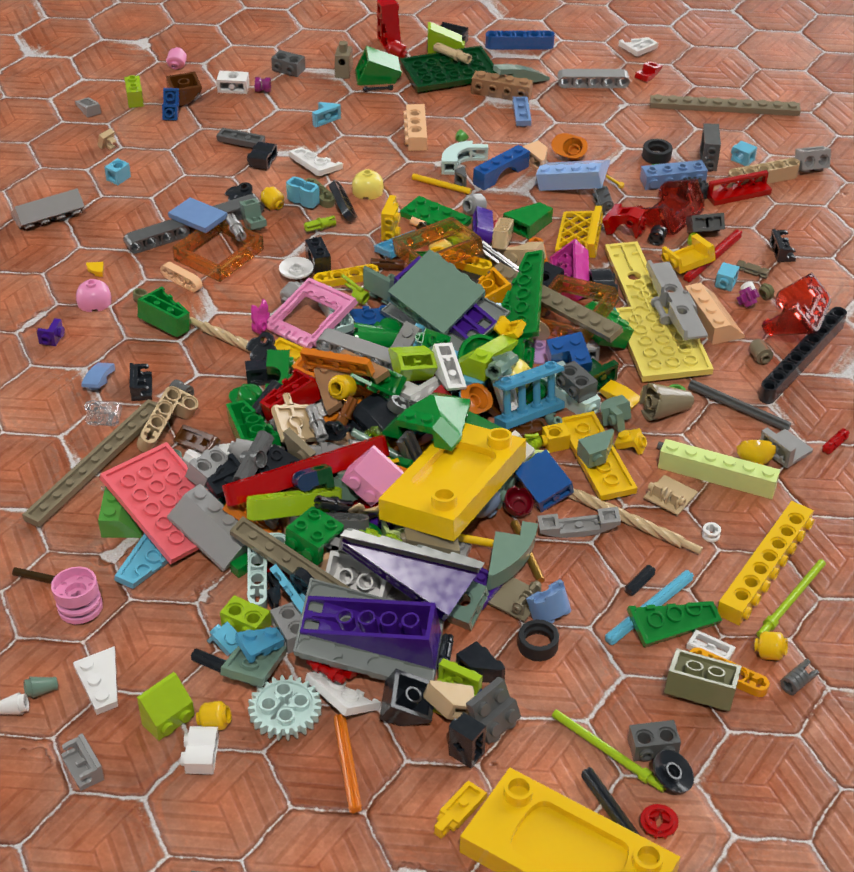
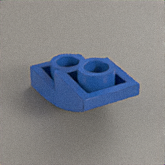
M163 88L162 120H178L179 88Z

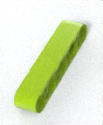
M322 487L313 488L309 491L296 490L248 496L246 498L247 519L257 521L299 516L310 507H313L315 503L320 504L319 502H314L317 495L325 497L338 496L342 499V488ZM318 508L323 512H330L328 509Z

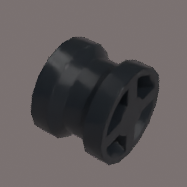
M662 225L653 226L648 235L649 242L655 246L662 245L667 236V229Z

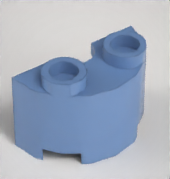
M561 579L548 585L549 589L546 591L536 592L526 598L533 620H545L553 623L556 618L571 612L568 595Z

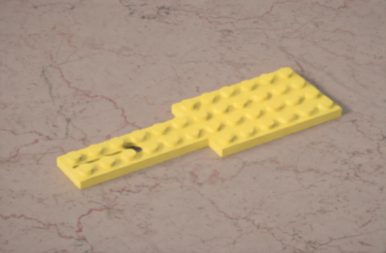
M638 241L605 244V252L629 306L616 308V310L620 314L619 316L628 321L629 326L634 329L627 347L641 381L713 374L714 368L700 338L683 340L673 324L662 325L660 323V316L656 308L651 305V299L659 295L646 268L647 261ZM635 274V277L640 279L632 280L628 276ZM663 307L666 314H668V309H666V307Z

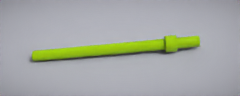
M823 559L817 561L776 611L763 621V626L756 633L758 637H760L763 631H770L776 628L779 624V619L826 565Z
M556 709L552 713L554 719L636 774L640 781L645 784L649 783L662 793L666 790L657 777L654 776V772L646 767L642 768Z

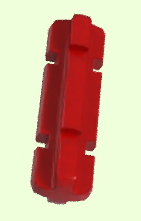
M845 428L840 429L838 433L822 446V452H825L827 455L831 454L849 437V430Z

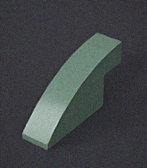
M522 521L520 535L495 531L487 581L488 590H492L507 582L525 565L534 548L538 523Z

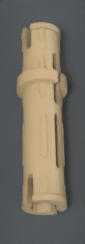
M438 42L434 44L433 50L435 52L452 57L455 61H462L466 64L472 61V56L462 52L460 49L455 50Z

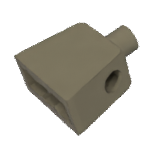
M340 41L335 53V78L349 79L353 67L352 47L348 46L347 41Z

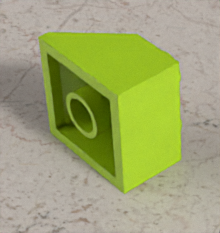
M172 672L137 697L142 726L158 741L172 734L175 729L189 722L195 716L193 701L175 672Z

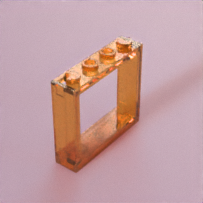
M449 217L392 239L395 254L408 265L420 256L414 250L456 235L463 242L437 251L448 263L455 264L484 253L482 238L454 217Z
M225 219L207 233L195 230L172 247L174 261L221 282L264 250L263 236L242 227L247 236L243 241L240 238V241L246 244L219 264L193 253L221 232L236 239Z
M558 274L548 286V288L560 294L565 292L599 300L592 311L605 318L608 317L620 301L616 287ZM541 306L540 321L548 326L551 336L560 337L582 332L586 344L593 337L594 334L582 327L542 318L549 309Z

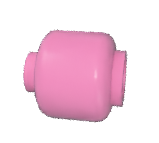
M172 48L168 52L167 65L175 70L182 69L185 66L187 55L181 48Z

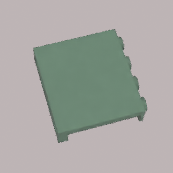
M430 249L388 290L387 300L427 329L448 335V331L479 300H484L486 290H484L482 285L472 281L467 274L456 269L454 264L445 261L439 253L433 252Z

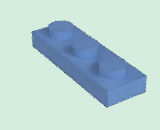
M513 97L512 103L516 126H531L532 120L528 97Z

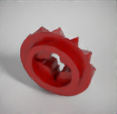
M663 804L647 806L640 816L641 828L645 829L646 835L651 834L655 839L664 837L666 840L669 835L675 834L679 825L678 816L674 810ZM659 816H662V824L657 827L656 821L659 819Z

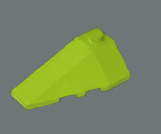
M500 335L460 357L458 362L462 374L485 382L489 378L486 376L485 370L493 362L492 357L512 351L519 340Z

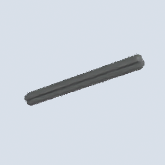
M691 380L688 388L781 430L786 429L789 431L791 427V422L700 382Z

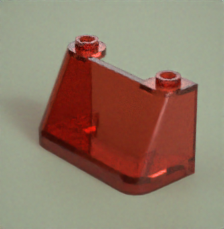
M698 179L666 181L660 186L659 195L661 200L657 204L644 208L642 205L635 206L646 210V226L652 228L655 225H662L667 229V235H676L687 225L686 217L701 214L705 208V203Z
M811 272L778 291L775 301L777 306L782 309V312L772 319L764 320L761 326L764 332L770 336L813 334L821 327L831 304V297Z

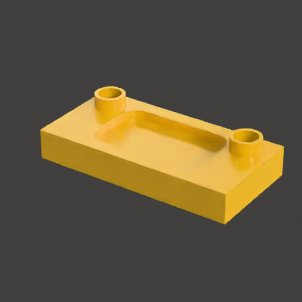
M465 423V428L462 431V440L453 451L436 448L433 442L378 498L379 519L455 541L526 459V439L513 436L511 431L505 428L487 429Z
M510 767L461 834L459 851L494 872H678L681 858Z

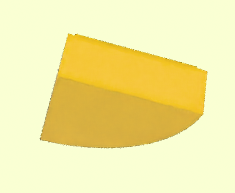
M103 262L86 263L88 272L94 273L97 277H103Z

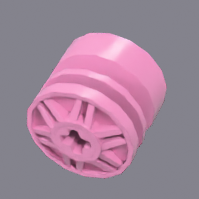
M71 567L61 571L53 579L51 590L56 601L58 614L63 621L70 624H83L99 615L103 608V601L97 578L93 571L85 567Z

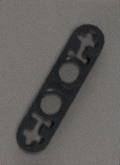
M334 179L329 184V188L342 215L352 223L358 216L343 186Z

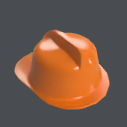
M568 133L556 135L551 143L552 150L556 154L567 157L570 160H579L581 157H584L588 150V143L584 138Z
M473 383L460 392L462 398L471 399L469 411L474 414H480L489 410L493 404L491 392L483 384Z

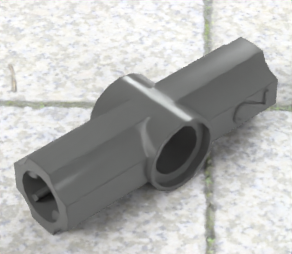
M263 430L259 431L249 450L241 453L240 466L234 475L233 482L253 476L258 468L265 467L267 463L266 454L274 440L270 433Z

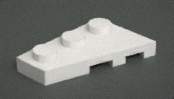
M302 147L289 151L290 158L313 172L316 176H323L343 168V163H333L328 157H317V153Z
M115 646L73 662L74 669L96 715L118 707Z
M308 672L305 681H309V685L315 686V690L344 716L379 710L381 701L375 698L372 701L365 698V692L346 687V682L344 684H340L337 681L332 682L321 672Z

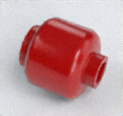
M396 40L390 42L386 48V52L397 56L399 61L400 58H405L408 55L406 45Z

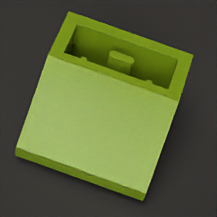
M426 346L392 347L388 349L393 371L407 377L406 381L429 380L434 376L438 368L434 352Z

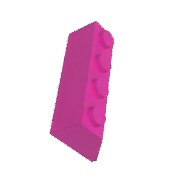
M574 239L550 256V263L564 269L565 281L556 292L573 301H578L590 293L589 251Z

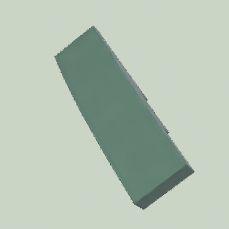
M514 64L493 65V71L499 75L527 78L533 80V82L550 80L549 76L530 67Z

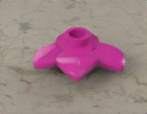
M262 299L259 308L251 305L252 330L254 333L261 334L267 329V320L270 318L268 304L265 299Z

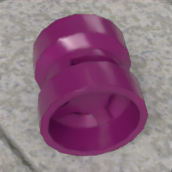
M255 77V92H271V78L261 79V77Z

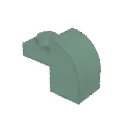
M256 198L239 201L243 222L247 231L261 230L267 226V221L261 214L260 202Z
M623 395L603 401L600 405L603 426H613L618 432L625 430L624 420L631 419L630 401Z

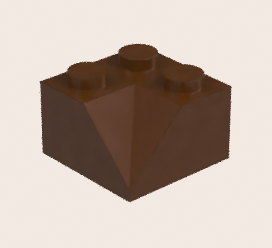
M195 71L166 76L167 88H179V107L188 105L196 95L201 93L202 85Z

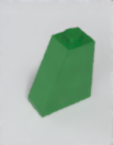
M539 202L505 212L503 217L514 219V233L530 239L552 222L553 208Z

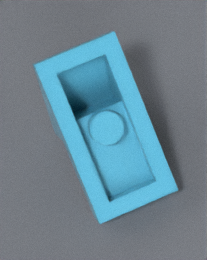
M318 102V110L312 112L313 126L319 127L340 119L341 105Z

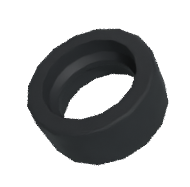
M650 139L643 145L642 157L650 164H666L671 160L673 147L666 140Z
M536 619L528 621L521 626L518 635V649L525 658L532 661H545L555 656L558 651L559 632L552 623ZM539 634L548 637L551 643L541 647L529 644L526 638L530 635Z

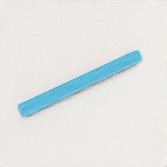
M685 570L640 607H645L646 605L662 606L693 580V573ZM630 616L605 635L606 642L614 645L635 628Z

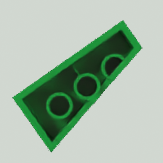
M245 400L226 404L229 425L235 439L254 441L258 432L263 430L274 437L272 445L282 446L278 431L275 432L273 426L270 423L267 424L261 415H257L256 410Z

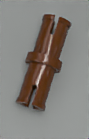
M386 257V259H370V264L378 266V269H385V271H389V269H405V259L397 260L390 259L389 257Z

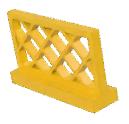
M595 206L594 211H564L555 253L561 249L560 247L576 239L589 251V258H596L603 223L602 206Z

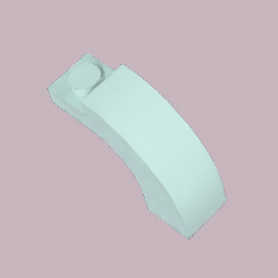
M462 141L446 148L442 154V175H455V169L466 161H488V144H473L472 141Z

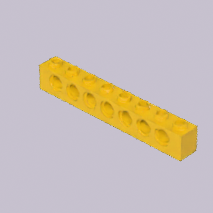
M794 501L789 503L719 600L717 610L722 618L740 626L744 619L748 620L752 613V607L758 606L762 597L761 594L767 593L771 580H776L780 567H785L789 554H794L797 543H801L805 537V531H810L814 524V519H812L814 510Z

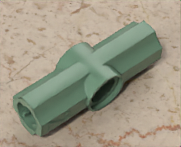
M507 351L504 354L492 357L493 362L485 370L486 376L491 378V380H498L502 376L512 374V368L519 361L518 355L513 353V351Z

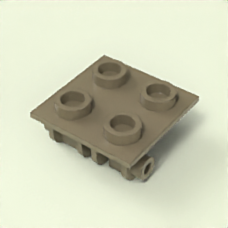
M512 577L504 583L488 604L525 622L531 615L526 598L536 592H542V585L539 581L531 582L528 585Z

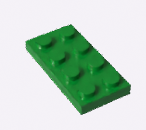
M421 196L416 197L400 210L401 217L408 220L411 217L423 220L427 223V228L442 234L450 227L463 231L472 223V217Z

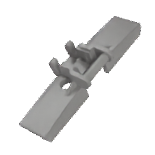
M648 260L646 268L659 295L651 299V305L656 308L660 316V323L662 325L673 324L683 340L708 337L697 315L696 304L690 293L684 290L670 262L653 264L651 260ZM663 307H666V309H668V314H666Z

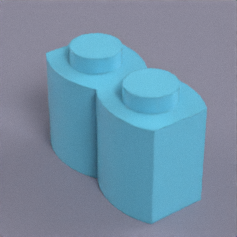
M291 177L286 181L287 199L289 201L300 203L306 208H314L320 203L319 186L317 184L306 182L299 177Z

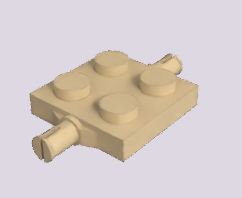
M284 393L282 397L285 404L273 405L271 408L281 442H285L283 432L289 427L303 441H317L313 429L309 426L310 420L305 410L308 404L299 405L293 403L290 393Z

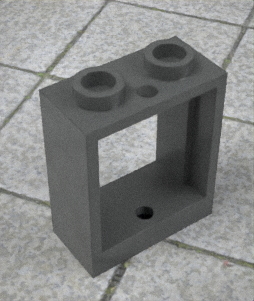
M703 123L700 160L703 161L708 171H717L721 147L719 124Z

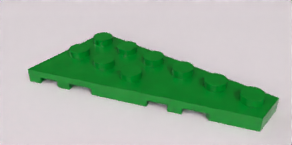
M543 250L525 253L518 268L517 277L513 278L510 291H507L501 304L502 307L510 311V315L506 317L509 321L522 319L526 323L523 334L519 338L539 336L545 257ZM493 330L487 336L495 339L499 335Z

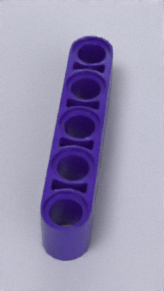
M476 206L472 219L473 241L480 242L483 240L490 245L494 229L493 211Z

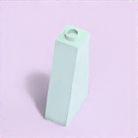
M563 360L557 362L561 366L566 365ZM547 377L540 379V381L547 387L545 396H548ZM555 381V396L565 401V408L575 414L592 411L595 414L599 413L601 398L597 394L578 403L559 387Z

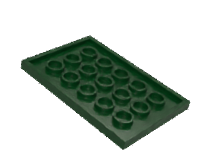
M481 45L460 49L462 52L472 56V61L469 64L455 61L452 57L438 52L400 58V65L417 92L422 93L429 90L472 84V77L475 71L496 73L493 71L494 63Z

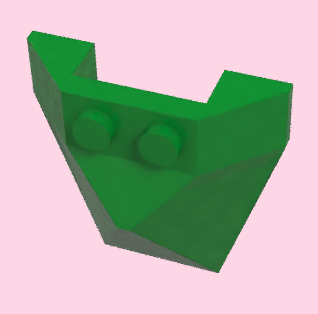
M435 392L400 413L382 431V435L399 439L407 429L433 434L434 447L453 451L462 440V431L465 428V419L468 416L471 399Z

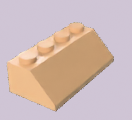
M702 283L685 286L684 290L690 293L697 306V315L712 345L745 337L711 290Z

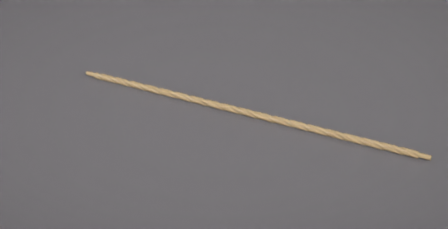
M190 317L189 324L200 328L201 331L251 353V351L246 350L248 340L234 336L232 333L220 327L212 326L206 321L202 322ZM356 389L353 397L365 399L369 395ZM574 489V493L567 496L597 511L602 508L617 507L578 489ZM618 507L622 522L639 528L661 540L668 541L674 546L684 547L699 555L701 554L703 547L684 539L680 534L657 526L651 521L635 514H630Z

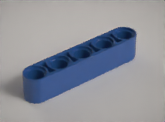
M548 30L487 31L485 47L489 50H549L554 48L555 33Z

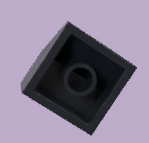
M395 669L384 683L379 719L397 726L430 723L433 716V706L423 697L429 680Z

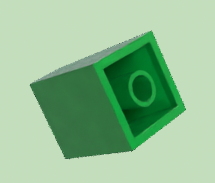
M366 46L355 68L357 85L395 84L402 74L398 57Z

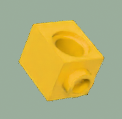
M564 422L542 427V435H540L542 446L549 453L570 448L571 434Z

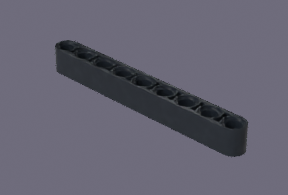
M833 307L762 381L759 393V400L762 403H774L843 329L847 316L846 309Z

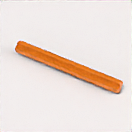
M336 714L333 717L348 808L352 814L359 813L362 810L346 716Z

